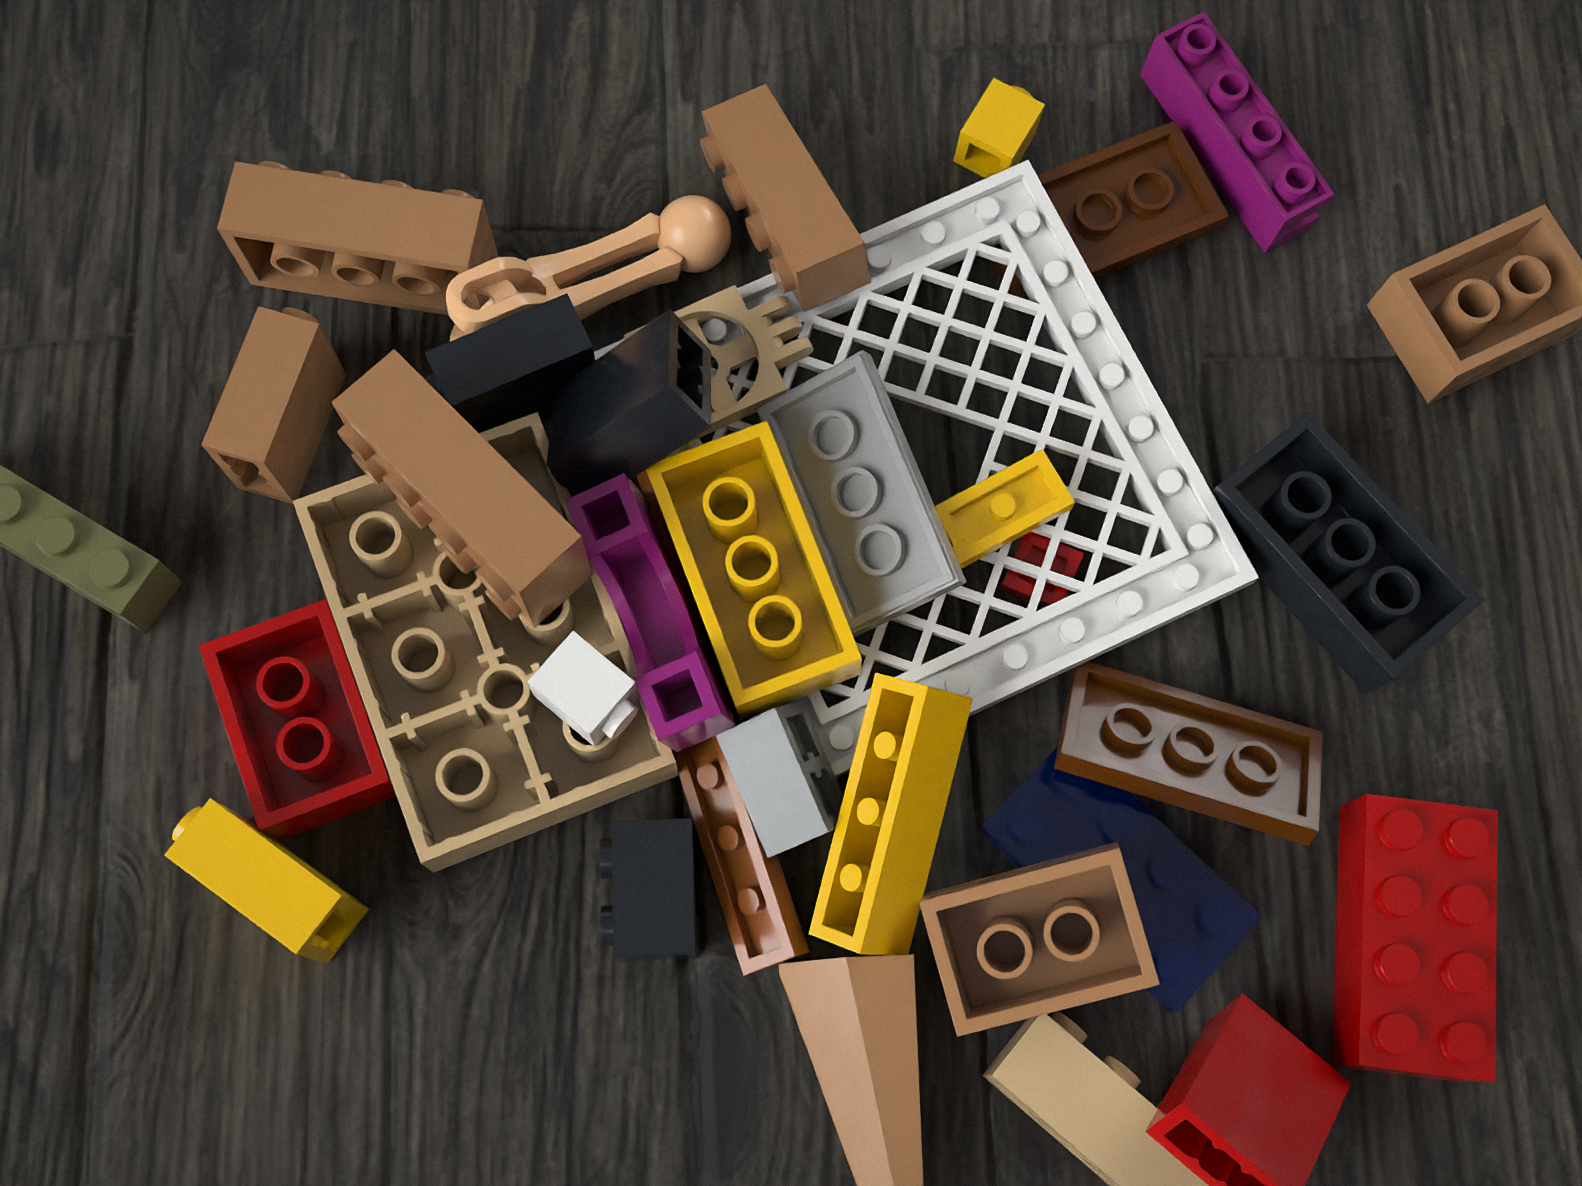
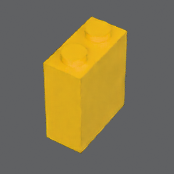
M211 798L203 807L193 808L180 820L172 834V840L175 842L164 854L292 952L324 963H329L369 910L368 907L279 841L260 832L257 825L248 818Z

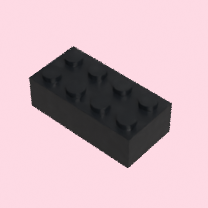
M1309 412L1218 484L1212 491L1258 577L1366 695L1397 677L1485 600Z

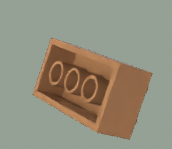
M235 161L217 227L251 285L449 315L446 305V291L451 280L462 272L499 257L483 199L474 198L466 192L454 189L444 190L441 193L418 190L396 180H384L380 184L353 180L348 175L337 171L326 170L319 174L295 171L273 161H262L258 165ZM479 293L471 294L465 298L463 303L471 309L479 310L490 297Z
M395 349L331 402L344 423V426L337 433L354 452L351 455L354 461L376 484L379 485L384 480L398 497L395 499L396 503L420 529L429 525L430 529L441 540L442 543L439 545L441 549L463 573L467 575L474 568L477 569L475 574L487 587L485 590L486 595L510 620L521 614L536 628L592 576L582 536Z

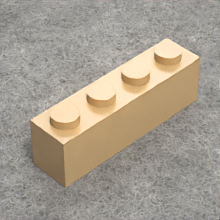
M1059 1011L1054 1012L1051 1017L1044 1014L1026 1019L982 1075L1109 1186H1208L1145 1132L1162 1101L1155 1107L1135 1090L1141 1081L1130 1069L1109 1055L1102 1062L1083 1046L1082 1043L1087 1038L1086 1033Z

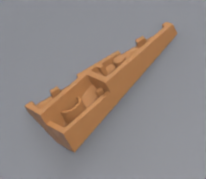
M914 954L841 957L779 964L781 982L787 993L856 1185L923 1186Z

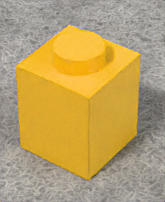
M993 78L960 131L953 161L984 178L1017 165L1036 134L1045 104L1034 99L1025 89L1018 86H1009Z

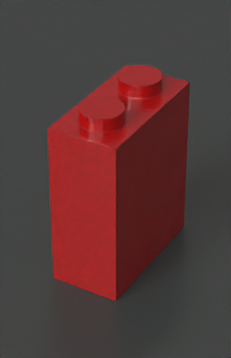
M1241 993L1206 1022L1145 1132L1208 1186H1305L1350 1088L1351 1082L1245 994Z

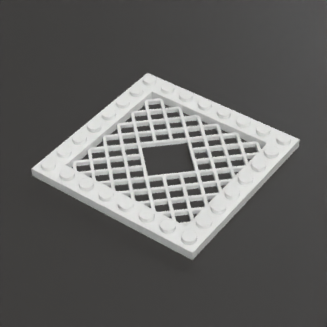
M1029 160L861 233L860 236L865 243L871 283L809 311H803L792 291L785 294L781 292L772 273L737 288L748 310L776 297L787 296L793 307L792 311L786 316L773 321V323L775 324L791 316H797L803 327L798 338H809L813 328L843 338L834 365L847 359L853 341L884 351L877 371L888 396L994 431L976 484L988 478L989 473L994 475L1008 467L993 462L1004 434L1035 444L1034 453L1047 448L1077 458L1078 461L1069 487L1066 486L1076 503L1107 513L1098 541L1064 530L1070 511L1058 516L1055 527L1044 524L1031 531L1051 538L1041 567L1007 556L1012 542L1001 547L999 553L992 552L982 557L980 560L995 564L985 593L983 594L963 586L947 592L949 595L980 605L970 635L936 624L946 596L945 593L934 599L927 620L907 613L892 619V621L923 631L912 662L879 651L889 623L888 621L876 627L870 647L856 643L860 655L865 657L855 688L837 683L822 689L848 699L828 708L820 691H816L782 704L786 705L800 700L803 701L836 779L850 773L871 688L866 691L864 689L875 661L905 671V673L895 678L972 697L973 701L969 716L1237 592L1253 584L1259 578ZM1000 244L1003 250L995 248L993 246ZM976 255L1008 265L999 291L967 281ZM964 260L958 277L939 272L943 268ZM1014 274L1017 275L1030 301L1008 294ZM922 280L953 289L944 315L913 305ZM910 284L903 302L883 296ZM962 293L994 303L985 328L953 318ZM867 304L898 314L889 340L858 330ZM1003 306L1035 316L1026 342L994 332ZM855 308L848 326L829 320ZM713 317L699 324L708 344H715L718 347L744 336L737 324L724 318ZM908 317L939 327L930 353L898 343ZM1042 324L1058 352L1035 345ZM948 330L980 340L971 367L939 356ZM622 339L618 342H615L609 346H606L600 350L595 351V360H597L605 353L616 347L625 339ZM989 344L1022 354L1013 380L980 370ZM894 355L925 365L916 392L884 382ZM807 356L788 365L782 379L789 391L798 366L822 373L834 365ZM1030 357L1063 367L1054 394L1021 383ZM711 358V376H713L718 370V363ZM755 360L741 366L737 376L733 374L730 376L728 384L730 387H733L732 392L737 402L740 400L742 392H748L754 381L748 380ZM934 368L966 378L957 405L925 395ZM1070 375L1086 404L1063 397ZM975 382L1008 392L999 419L966 409ZM1017 395L1050 406L1041 433L1007 422ZM1058 409L1091 420L1082 447L1049 436ZM737 420L716 430L712 441L724 437L727 430L737 432L753 425ZM1098 428L1114 457L1091 450ZM698 438L679 447L664 458L702 445ZM1087 462L1120 473L1111 501L1077 490ZM1127 481L1143 511L1120 504ZM1116 516L1149 527L1140 555L1107 545ZM1158 536L1165 552L1150 558L1156 537ZM1059 542L1093 553L1084 582L1050 571ZM1102 556L1133 566L1093 585ZM1003 568L1037 579L1027 608L993 597ZM1046 582L1077 592L1036 611ZM989 608L1019 618V620L979 638ZM932 635L963 645L922 664Z

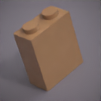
M258 306L201 444L237 488L291 504L300 495L334 408L331 402L338 397L347 374L319 321L315 317L290 307L283 308L282 312Z

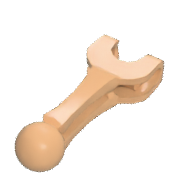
M688 195L672 201L664 208L660 216L650 212L627 228L587 245L556 254L528 258L526 261L516 257H498L460 273L448 285L446 291L447 311L449 317L455 323L450 335V341L566 293L581 321L609 304L652 286L677 281L681 271L690 273L707 271L719 264L728 252L732 236L729 219L724 210L711 199L698 195ZM659 249L649 256L609 274L567 287L592 273L623 260ZM476 293L490 297L479 310L467 307L463 303L465 298Z

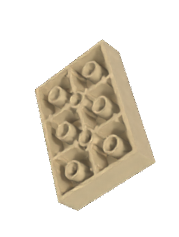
M538 412L479 433L576 530L565 500L571 497L567 488L556 481L550 469L546 466L549 440ZM365 474L293 501L414 847L422 865L432 872H437L678 776L676 760L672 750L658 741L638 688L639 697L633 703L638 707V712L631 723L615 739L612 740L605 735L594 747L534 696L527 683L572 631L577 633L635 682L636 666L630 644L614 604L590 562L592 576L534 628L521 614L513 620L506 617L486 595L485 590L487 587L475 574L477 569L474 568L467 575L463 573L441 549L439 545L442 542L430 529L429 525L420 529L404 513L395 501L398 497L384 480L378 485Z

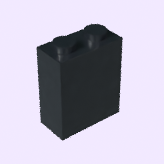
M566 293L426 351V357L434 374L424 379L478 433L536 412H538L541 421L552 417L555 388L593 363L595 355L591 341Z
M669 309L555 388L546 466L550 469L556 481L567 489L572 488L579 494L623 473L629 479H632L711 427V350Z

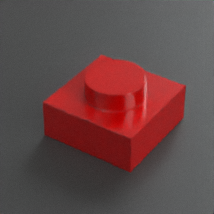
M1033 532L1023 535L1014 559L1041 567L1051 539ZM1059 542L1050 571L1074 579L1084 553ZM1008 570L1000 589L1030 601L1037 579ZM1046 582L1038 606L1045 608L1064 599L1068 589Z

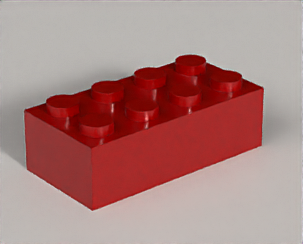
M1365 794L1340 806L1331 1066L1455 1082H1495L1498 810Z

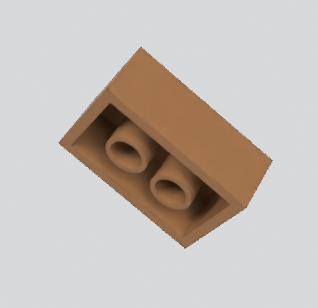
M1544 204L1393 273L1370 300L1367 307L1427 404L1577 334L1582 329V260Z
M1118 842L926 893L919 901L957 1037L1160 985Z

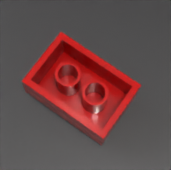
M327 599L199 645L260 832L277 841H282L397 796Z

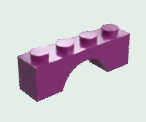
M623 473L566 499L565 503L576 531L583 538L588 560L604 584L626 632L636 666L634 680L658 741L679 752L737 726L642 492Z

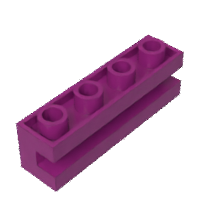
M1202 12L1156 35L1140 75L1172 121L1176 120L1191 149L1263 252L1267 253L1312 229L1319 219L1316 212L1328 206L1335 194L1206 13Z

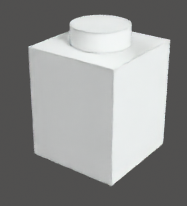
M574 631L570 633L527 681L534 696L594 747L605 735L612 740L618 737L638 712V707L633 704L639 697L636 683Z

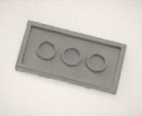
M861 350L757 408L761 422L767 421L853 637H857L967 583L871 354Z

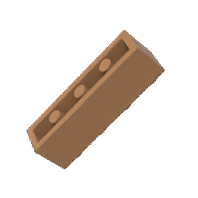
M761 85L701 111L708 135L700 139V145L706 161L713 172L721 169L724 172L725 177L722 178L723 186L736 212L742 209L746 210L749 216L745 218L746 226L757 250L761 252L768 249L773 258L769 259V264L781 292L785 294L792 291L803 311L806 312L871 283L863 239L767 85Z

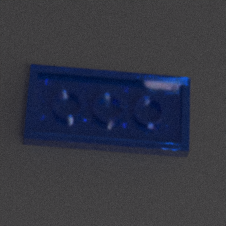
M1057 746L979 830L1018 868L1118 842L1160 985L1145 989L1167 1011L1176 1013L1262 916L1129 791L1054 769Z

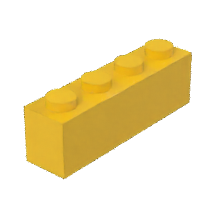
M875 673L808 934L858 954L883 956L909 954L920 910L919 901L924 895L973 701L972 697Z

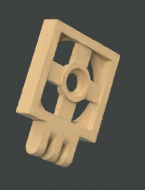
M733 285L674 312L711 350V358L718 363L717 372L711 376V407L714 411L711 412V427L689 442L757 412V408L788 392L778 370L807 357L813 352L814 348L808 337H801L784 345L783 342L794 338L803 330L797 316H791L775 324L773 323V321L786 316L792 311L793 307L787 296L776 297L748 310L736 285ZM713 317L724 318L737 324L744 336L718 347L715 344H708L699 324ZM644 326L623 335L624 339L626 340ZM756 360L759 365L756 379L747 394L737 402L728 384L731 371Z

